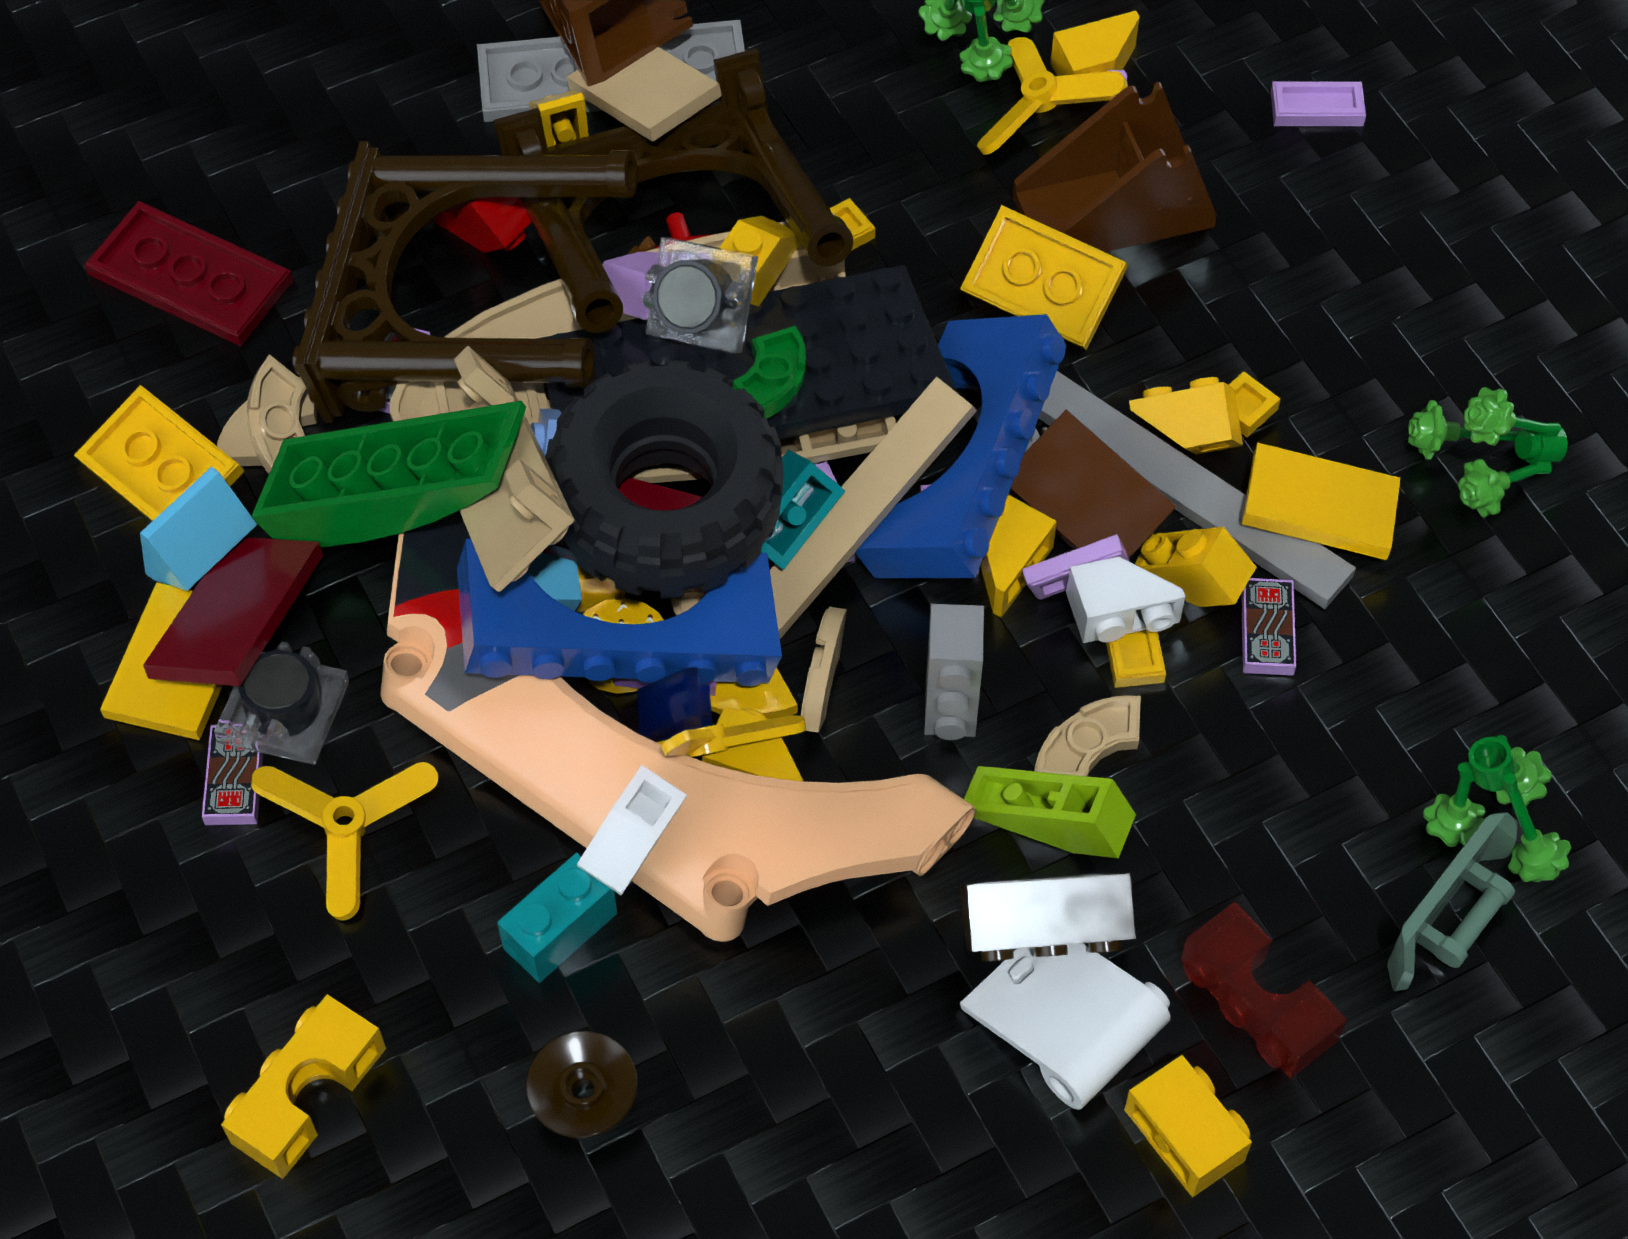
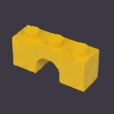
M328 994L317 1007L311 1006L298 1020L295 1034L282 1050L276 1049L267 1057L261 1067L260 1077L247 1093L242 1092L237 1095L228 1106L224 1116L225 1120L221 1126L230 1143L281 1179H284L318 1136L310 1116L295 1106L299 1092L307 1084L318 1079L337 1081L353 1092L386 1050L379 1028Z

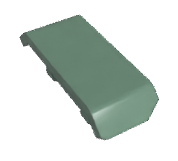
M1497 813L1485 818L1403 925L1387 962L1393 991L1409 988L1414 977L1415 946L1417 943L1432 952L1436 958L1448 966L1459 968L1468 956V949L1501 905H1506L1515 894V889L1510 882L1479 864L1480 861L1503 859L1510 855L1516 842L1518 821L1510 814ZM1467 881L1482 891L1483 894L1450 937L1445 936L1431 925L1462 884Z

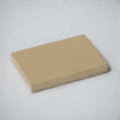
M657 47L606 81L589 87L586 85L578 69L566 77L570 90L582 92L584 99L652 142L722 96L718 82L660 47Z

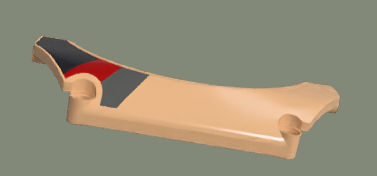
M460 510L433 523L399 534L387 636L398 643L391 647L384 656L381 698L385 705L397 711L585 848L589 846L610 810L641 765L687 794L681 808L632 879V882L712 940L725 942L738 937L743 931L749 906L758 898L769 906L800 892L849 878L903 871H913L917 875L922 876L961 838L973 820L976 808L929 775L913 774L884 780L845 783L792 781L752 775L715 766L687 755L666 756L660 744L637 734L600 711L576 692L561 676L553 679H540L534 675H506L492 678L483 674L465 673L457 566L465 540L471 539Z

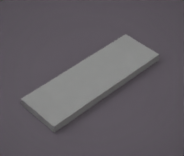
M740 20L693 24V27L660 46V48L716 81L713 60L745 51ZM560 37L477 44L484 122H492L498 118L530 110V101L571 91L566 77L576 71L577 67ZM585 99L586 112L603 111Z

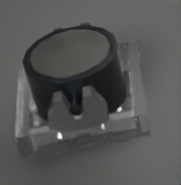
M670 237L661 238L657 264L652 265L645 277V280L651 282L650 290L642 295L643 304L646 308H649L645 334L735 354L741 353L758 256Z
M281 642L276 650L266 653L262 652L241 686L233 687L214 730L217 743L315 765L349 684L347 671L320 665L319 658L309 647L303 646L300 654L292 652L288 643Z

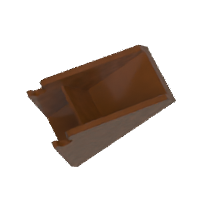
M538 0L588 87L606 81L657 47L664 45L693 27L692 17L690 16L674 20L688 12L686 2L682 0Z
M1160 82L1154 84L1152 93L1145 98H1139V93L1135 86L1126 87L1015 178L1013 183L1012 198L1018 213L1103 252L1214 228L1217 217L1189 145L1184 143Z

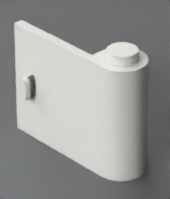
M1084 943L1067 944L1068 955L1035 957V947L1017 948L1014 951V959L1004 960L960 1002L961 1009L1040 1066L1045 1082L1056 1096L1073 1109L1080 1110L1170 1021L1171 1015L1168 1010L1170 1002L1159 987L1150 982L1143 984L1100 954L1089 953V947Z

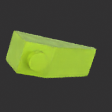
M978 766L964 797V800L976 808L973 817L975 819L1071 853L1119 858L1136 816L1114 780L1109 778Z

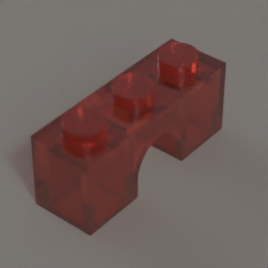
M1233 902L1186 939L1181 957L1183 968L1196 986L1200 988L1206 987L1219 1001L1222 1013L1232 1025L1237 1028L1243 1027L1257 1042V1049L1263 1059L1273 1068L1280 1067L1291 1079L1339 1041L1347 1019L1310 980L1294 992L1284 995L1269 993L1256 983L1252 976V971L1265 962L1272 940L1236 902Z

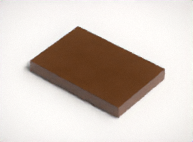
M1067 409L1024 453L1019 473L1014 478L1009 491L1019 501L1056 520L1055 533L1074 550L1117 534L1126 549L1129 559L1177 507Z

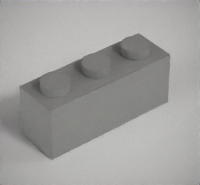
M931 604L924 735H937L945 740H957L964 736L975 737L983 666L984 606Z

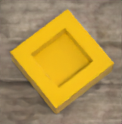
M1243 371L1229 386L1235 389L1241 434L1247 438L1278 410L1280 398Z

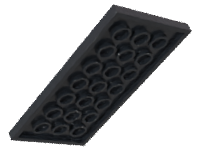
M905 265L768 292L759 307L736 298L737 306L731 316L720 327L707 332L694 334L679 333L668 328L656 316L646 320L636 318L621 321L613 328L601 333H591L581 329L536 338L591 339L596 358L594 381L606 373L616 377L623 374V369L626 368V365L647 361L648 367L668 366V359L687 361L691 365V369L705 373L707 368H711L728 376V379L733 381L745 375L755 363L752 354V339L796 326L801 333L806 348V371L804 381L797 395L781 411L767 418L769 427H775L779 440L905 414L936 376L956 392L953 380ZM545 383L551 409L560 410L561 413L568 404L572 403L575 397L584 398L585 388H568L565 383ZM664 463L652 464V465H648V466H645V467L654 466V465H659V464H664Z

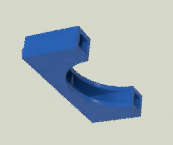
M1047 314L948 321L938 347L955 388L971 389L982 394L980 418L970 442L956 462L929 487L913 497L897 503L855 552L874 578H976L983 557L988 552L989 542L998 519L1004 511L1005 501L1014 478L1019 473L1020 463L1029 440L1034 435L1036 423L1044 402L1050 394L1051 384L1065 355L1066 344L1063 337L1058 333Z
M465 540L457 566L465 673L483 674L492 678L506 675H534L540 679H553L565 676L586 677L593 681L626 678L638 679L646 683L660 680H686L693 684H706L717 681L738 682L744 686H754L760 683H769L782 658L767 553H760L746 569L743 568L739 573L730 572L727 582L706 591V595L696 605L675 617L654 623L619 624L587 617L562 605L547 594L534 581L528 571L520 579L510 582L502 591L497 592L489 585L472 540Z

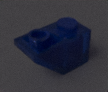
M698 667L685 668L638 689L639 734L654 742L670 739L685 730L712 726L710 685L699 684Z

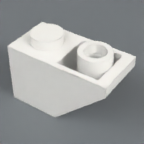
M1121 557L1070 567L1066 594L1083 643L1096 640L1112 642L1122 638L1125 634L1143 630L1158 632L1171 627L1175 623H1180L1185 594L1182 588Z
M641 765L610 810L576 866L619 895H622L681 808L687 794Z

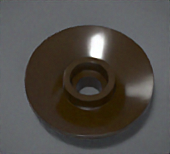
M572 1032L552 1040L536 1055L527 1075V1096L535 1116L551 1131L570 1138L594 1137L613 1129L629 1113L637 1093L636 1069L628 1052L612 1038L595 1032ZM581 1085H589L594 1089L592 1095L585 1099H579L573 1093Z

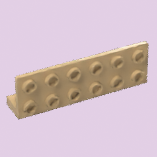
M469 346L454 359L462 377L458 381L459 385L476 401L468 409L518 401L510 382ZM525 414L498 488L460 510L489 585L497 592L502 591L510 582L520 579L527 572L531 562L549 545L559 542L566 534L569 525L575 521Z

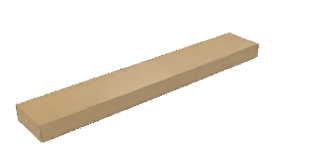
M937 376L843 484L844 494L783 570L775 564L770 569L780 639L977 411L973 405Z

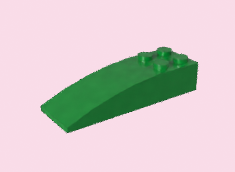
M515 401L284 439L251 518L272 539L319 542L321 548L370 541L400 534L433 523L468 507L498 488L527 407L522 401Z

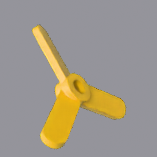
M1025 37L1014 38L1008 42V45L1012 51L1010 57H1012L1013 66L1022 83L1021 92L1023 97L980 139L977 147L983 155H988L1001 147L1034 112H1047L1060 104L1111 100L1127 87V81L1118 71L1054 76L1046 70L1032 40Z
M791 715L726 728L723 727V724L685 730L670 739L656 743L661 745L660 747L666 756L687 755L695 758L727 751L730 746L798 734L806 730V722L803 716Z
M419 762L353 798L348 796L334 798L274 767L263 766L253 772L251 787L257 794L324 828L327 835L326 908L334 918L344 921L352 918L360 907L361 837L365 832L366 826L433 790L438 782V773L431 764ZM342 816L353 818L347 825L336 823V820Z

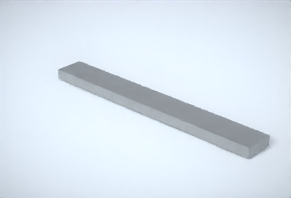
M1056 372L1051 384L1050 394L1040 412V420L1050 426L1067 409L1177 506L1175 510L1204 529L1224 526L1253 562L1281 580H1293L1295 590L1322 608L1326 609L1353 578L1356 567L1319 543L1241 524L1246 500L1245 494L1060 372Z

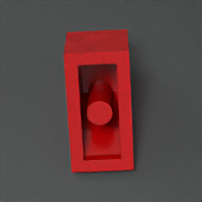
M485 197L452 206L436 215L434 222L486 253L499 249L507 252L515 248L525 239L526 233L523 230L532 220L525 204L519 197Z

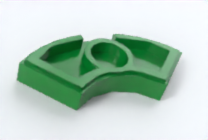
M796 326L752 339V354L755 363L745 375L733 380V389L737 391L740 388H744L764 408L765 419L781 411L797 395L804 381L806 348L801 333Z

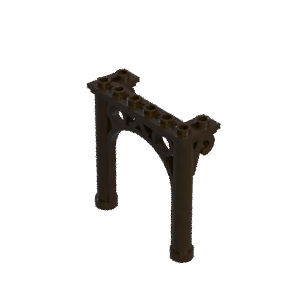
M757 48L714 59L716 82L720 85L722 96L719 100L712 102L653 142L626 125L547 147L541 114L538 108L493 120L501 155H609L611 150H632L637 161V183L667 174L697 170L726 171L747 176L760 183L767 190L806 253L815 264L825 267L836 265L847 258L853 248L854 241L851 231L840 217L833 215L768 116L760 55ZM519 197L525 204L526 210L571 298V310L579 326L591 333H601L613 328L622 317L623 303L583 229L590 213L609 197ZM564 202L572 203L570 209H567Z
M360 141L355 160H352L348 166V184L345 194L338 200V218L334 231L330 232L327 237V255L323 269H319L316 275V293L313 303L305 312V330L301 344L295 347L293 353L294 370L297 374H300L308 390L309 399L312 403H315L324 423H334L335 416L343 415L345 405L363 412H374L382 409L385 405L389 386L407 383L409 381H459L462 377L454 359L467 346L474 350L509 382L565 383L568 388L588 387L594 381L596 368L595 350L591 339L447 338L428 335L409 326L396 313L392 301V280L397 262L412 237L422 227L432 224L436 215L459 203L485 197L633 198L636 193L638 180L637 161L632 150H611L609 155L381 156L379 149L372 148L369 141ZM372 233L377 238V241L370 248H367ZM358 279L365 280L369 290L355 291ZM366 309H374L380 312V315L367 328L359 331L349 330L351 320L358 312ZM392 332L400 341L383 340Z

